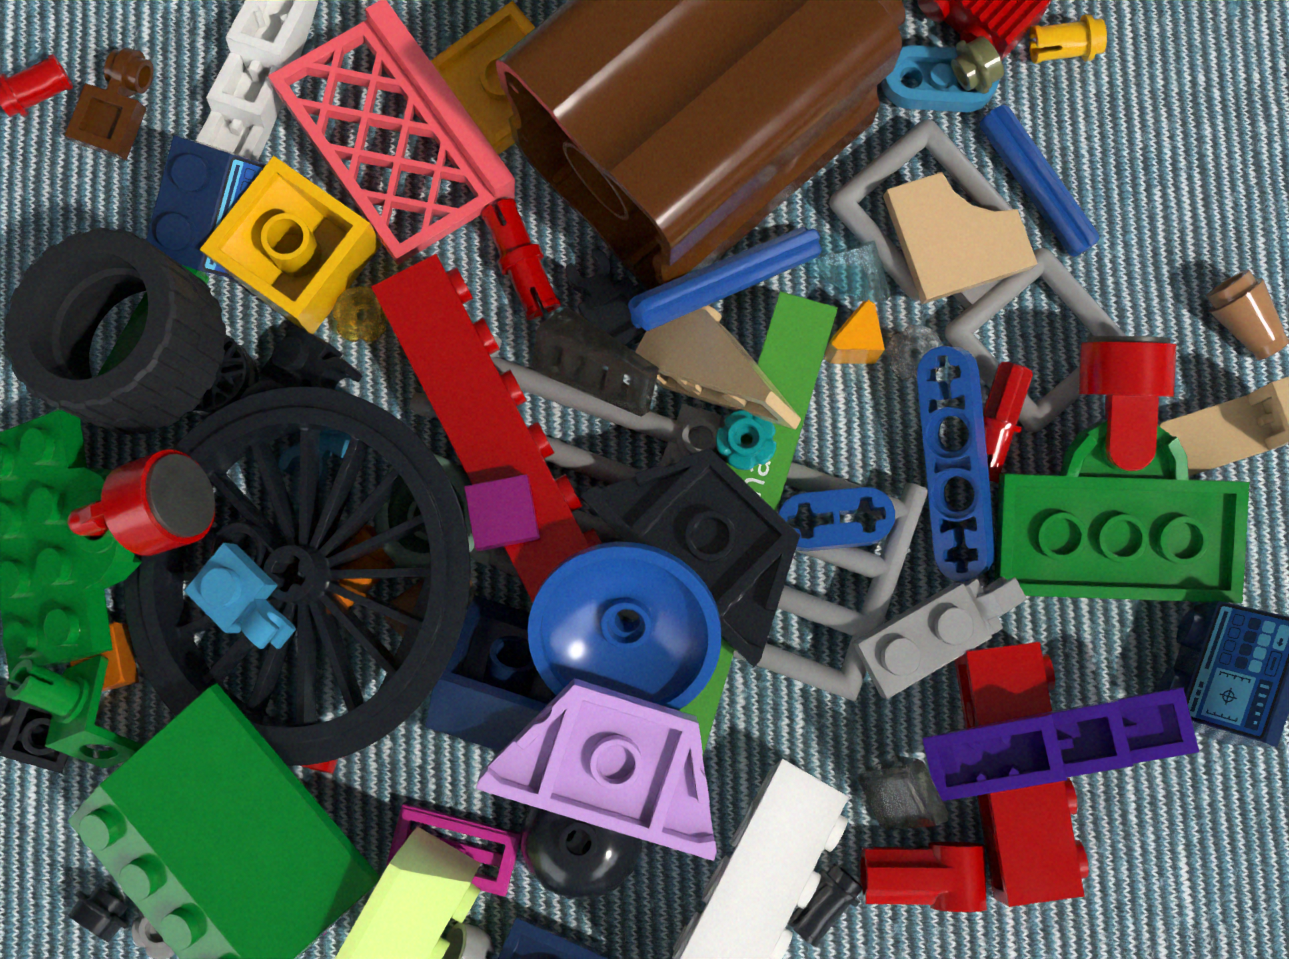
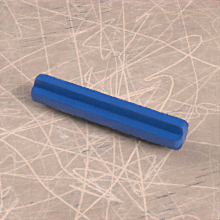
M1003 104L987 113L980 122V129L1068 254L1076 257L1092 248L1100 239L1099 233L1009 106Z

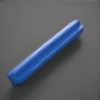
M800 227L633 297L628 304L632 314L630 320L636 328L642 327L644 330L650 331L817 258L822 251L819 244L821 236L816 229L808 230L806 227Z

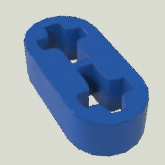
M869 487L801 493L792 496L784 502L778 513L786 522L796 517L799 507H808L810 517L830 516L831 524L814 527L809 539L801 538L800 530L794 528L800 534L796 551L804 552L869 546L882 540L895 523V509L890 498L884 492ZM860 501H867L871 511H881L882 519L874 523L871 533L863 532L862 524L859 522L840 523V515L855 513L859 508Z

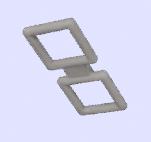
M924 119L917 123L833 193L829 200L832 211L908 297L919 301L920 298L905 256L861 208L858 203L925 147L978 207L991 211L1013 210L942 129L930 119ZM1038 248L1033 251L1038 264L1031 270L953 294L965 310L946 326L944 331L945 338L952 346L961 347L972 354L977 361L980 378L989 388H991L997 366L1000 363L973 333L1040 276L1094 336H1126L1047 248ZM1080 366L1036 404L1026 395L1018 420L1026 430L1030 432L1041 431L1082 395L1078 394Z

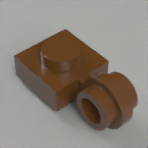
M129 47L121 51L113 50L108 55L104 65V77L109 83L107 89L85 83L64 136L75 144L127 161L147 110L138 100L128 96L136 93L143 94L149 89L154 73L152 62L145 59L141 51Z

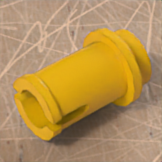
M1091 14L1082 15L1080 21L1046 26L1035 25L1030 28L1029 32L1030 38H1036V41L1029 42L1030 57L1034 64L1041 63L1042 61L1080 56L1084 61H1092L1095 54L1105 52L1107 45V31L1104 20L1102 18L1094 19Z

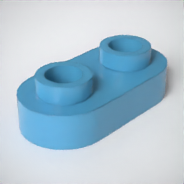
M910 45L902 47L893 72L881 81V86L888 100L901 108L974 112L988 104L998 87L999 80L992 83V87L989 88L990 91L986 94H982L976 89L964 91L958 86V80L951 66V61L958 57L956 48ZM912 77L917 81L918 87L908 88L902 84L900 78Z

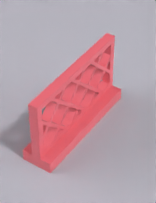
M379 0L365 8L367 20L269 74L268 78L280 99L365 220L371 223L377 237L393 260L399 265L480 216L482 210L492 204L495 212H500L501 210L497 204L498 201L509 198L515 199V178L387 0ZM364 43L375 56L372 74L341 68L344 54ZM383 69L390 78L381 76ZM307 75L328 79L322 103L297 98L289 86ZM337 82L368 87L363 111L332 105ZM378 90L403 95L407 101L404 119L372 113ZM414 112L422 123L413 121ZM309 114L319 116L317 125ZM329 118L360 124L354 148L331 144L327 141L325 132ZM369 126L400 132L395 156L364 150ZM409 134L433 138L440 147L436 164L404 158ZM446 157L454 168L444 166ZM341 159L351 161L349 170L346 168ZM360 163L392 169L386 194L360 188L356 182ZM401 171L433 177L428 202L395 196ZM441 179L465 183L476 197L459 208L436 204ZM372 204L383 206L381 216ZM392 208L425 214L421 231L399 243L388 227ZM433 216L441 217L440 220L432 224Z

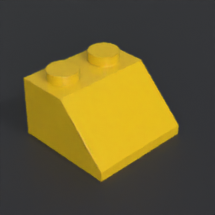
M273 156L203 244L200 251L269 307L296 326L314 334L381 247V243L370 222Z

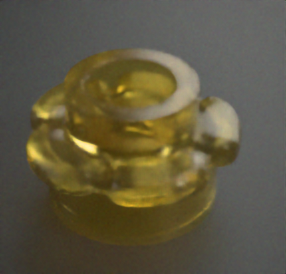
M359 286L344 291L338 297L333 307V318L338 322L337 331L348 341L357 342L359 339H363L365 342H371L378 339L386 330L384 324L388 319L374 291L370 287ZM362 310L366 311L367 317L364 320H358L357 313Z

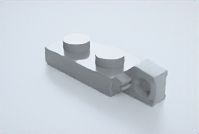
M1004 576L1000 577L983 588L978 579L974 578L965 583H953L854 640L852 644L880 696L889 699L966 654V651H971L991 639L992 634L997 633L1003 628L997 616L1007 613L1027 600L1015 577L1011 579H1005Z

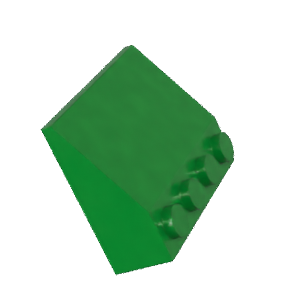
M218 683L204 691L107 777L68 820L69 824L81 837L83 843L91 849L121 886L123 892L135 903L179 959H298L363 898L381 878Z

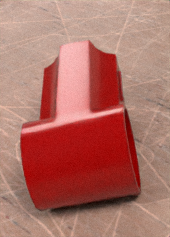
M945 841L928 843V848L900 846L862 847L860 884L864 888L862 890L863 902L865 904L930 905L931 909L948 912L987 910L985 845L974 842Z

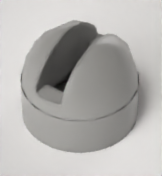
M458 922L451 928L445 939L450 942V945L442 959H485L486 951L495 953V947L486 931L470 924Z

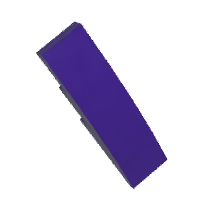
M1183 687L1060 709L922 738L936 802L1065 781L1067 777L1132 767L1134 763L1199 753Z

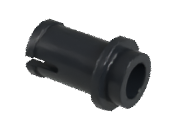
M836 863L828 871L823 868L819 871L822 879L819 881L811 900L804 909L798 907L788 921V924L794 928L793 930L816 948L821 943L820 940L850 904L854 907L858 906L860 900L857 896L864 889L855 878Z

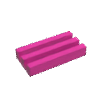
M409 803L402 804L386 866H388L413 832V830H410L412 821L505 844L504 853L437 837L480 863L500 867L497 878L476 873L471 883L479 887L481 891L506 897L517 859L521 832Z

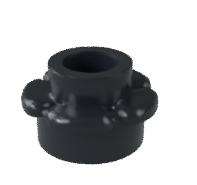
M97 886L91 895H87L83 891L76 892L75 896L79 900L68 913V916L79 925L110 943L121 927L124 929L128 928L129 923L121 917L129 907L126 903L100 886Z

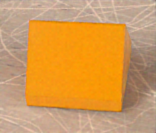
M869 299L866 302L863 301L830 339L824 354V359L830 364H875L885 349L874 303Z

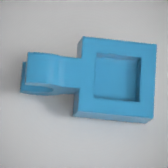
M223 543L184 590L225 633H239L242 630L244 635L260 649H264L269 642L276 649H280L296 630L294 625L266 600L278 585L237 544Z

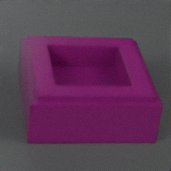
M527 474L464 486L474 546L477 551L540 539L530 479Z

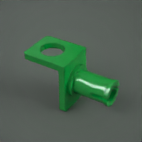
M101 655L94 656L65 669L62 675L39 666L32 660L25 659L18 663L11 672L7 681L21 686L19 688L13 685L6 686V696L13 700L23 701L52 714L45 744L46 747L98 767L109 768L127 761L143 746L141 743L94 725L108 666L107 658ZM99 744L111 747L115 750H95L85 745Z

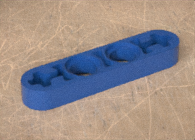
M939 346L930 349L922 357L917 369L933 550L936 565L944 576L953 581L966 582L973 578L976 579L989 571L996 556L980 375L977 361L969 351L961 347ZM945 357H948L950 365L960 367V378H955L950 383L951 399L964 397L965 407L949 406L937 409V400L949 399L947 382L937 380L935 375L936 369L945 366ZM950 416L962 419L967 425L969 432L965 446L957 451L945 447L939 436L942 422ZM954 476L963 477L973 487L974 500L966 510H957L946 500L945 487ZM975 517L977 526L965 528L964 535L966 546L968 548H977L978 559L968 562L967 569L965 568L964 560L954 558L952 553L954 547L962 544V527L950 530L948 521L959 522Z

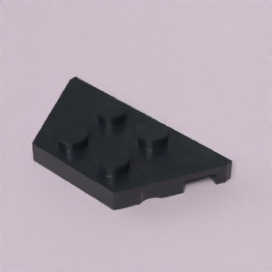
M708 448L681 457L679 462L664 467L655 466L637 472L635 477L602 488L596 486L587 489L581 495L583 501L625 542L641 543L659 548L689 565L701 577L713 595L720 615L721 637L753 668L761 661L800 534L715 452Z

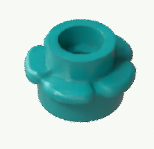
M745 410L735 411L726 417L725 426L719 428L716 433L717 450L721 455L726 456L730 466L738 470H751L754 466L766 464L773 457L777 446L773 440L776 431L772 422L751 415ZM744 434H749L752 436L753 441L749 445H744L740 440Z

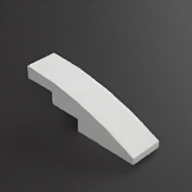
M319 0L244 1L225 37L230 53L206 97L211 112L196 141L258 161L283 104V101L271 86L268 75L301 56Z

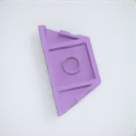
M574 678L480 772L477 780L476 789L708 860L714 861L717 853L697 717Z

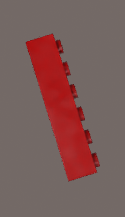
M434 254L371 286L472 485L528 475L540 539L504 547L533 602L543 581L555 567L569 556L591 546L602 544L594 528L582 533L572 512L581 508L582 504L566 474L554 480L544 459L555 453L538 421L526 426L517 406L527 402L511 369L501 374L498 373L490 355L500 349L484 318L472 323L463 304L472 300L473 297L458 268L455 267L446 272L437 254Z

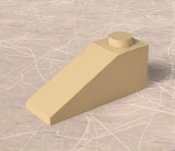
M709 305L655 329L646 331L630 360L662 388L734 411L745 410L763 420L796 430L801 421L798 414L740 342L719 323L722 318L721 314Z

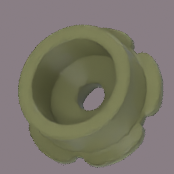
M979 36L968 44L964 40L958 42L956 45L958 57L951 61L955 77L967 91L975 88L982 94L988 93L992 83L1004 76L1003 64L996 49L984 36Z

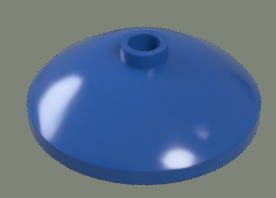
M611 542L583 549L569 556L550 572L540 586L531 607L528 621V643L539 675L556 696L575 678L671 709L680 710L698 696L714 673L721 649V621L716 602L707 585L685 562L664 550L646 544ZM629 609L636 612L639 618L633 622H626L617 613L621 610Z

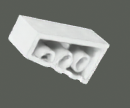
M781 759L766 775L731 840L730 845L735 847L731 857L725 856L721 860L704 889L702 901L707 904L702 914L696 912L688 925L684 926L673 946L674 953L672 958L782 959L793 935V932L785 927L796 905L804 909L816 891L821 875L813 870L823 849L831 852L844 833L848 819L840 814L849 797L784 759Z

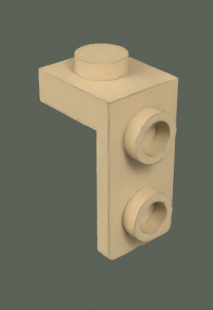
M1289 377L1271 382L1246 396L1159 424L1158 426L1170 435L1178 437L1188 457V477L1288 445Z

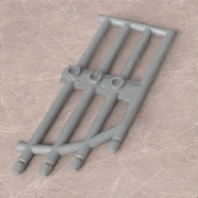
M493 335L500 349L502 340ZM499 351L490 355L499 374L511 369L522 391L668 442L659 466L664 467L679 462L681 457L708 448L727 463L726 456L721 455L716 446V433L719 428L725 426V418H722L719 414L682 404L677 420H673L498 358ZM414 393L410 402V409L428 419L437 418L438 422H440L426 393ZM546 436L555 453L544 459L550 463L609 484L635 477V473L642 471ZM794 462L791 463L785 483L806 492L862 487ZM905 483L900 500L888 496L895 509V523L887 535L880 556L857 547L809 552L797 551L872 578L861 613L784 585L778 609L852 635L841 670L768 643L765 645L761 661L757 666L856 702L867 670L852 642L879 627L884 622L928 494L926 488L913 483ZM860 501L859 511L882 518L881 511H871L867 501ZM579 510L572 512L582 533L594 528L602 544L625 542L603 519ZM790 524L793 528L800 530L801 538H811L812 531ZM474 547L470 552V557L476 562L486 566L495 565L497 570L519 577L505 547L503 549L498 547L477 551ZM629 609L621 610L617 613L635 621L639 618L636 612ZM736 651L734 652L733 657L745 661Z

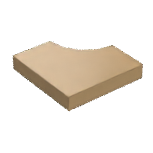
M943 172L887 189L883 195L922 304L1031 270L1038 264L1018 209L991 211L973 206L954 192Z

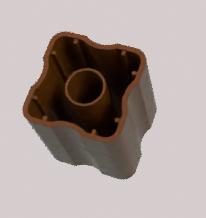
M568 0L496 60V68L501 88L507 96L513 111V115L508 119L512 137L524 158L555 193L588 223L609 247L615 257L649 291L714 264L872 125L880 106L877 85L894 70L902 50V37L898 28L905 22L906 14L902 0Z

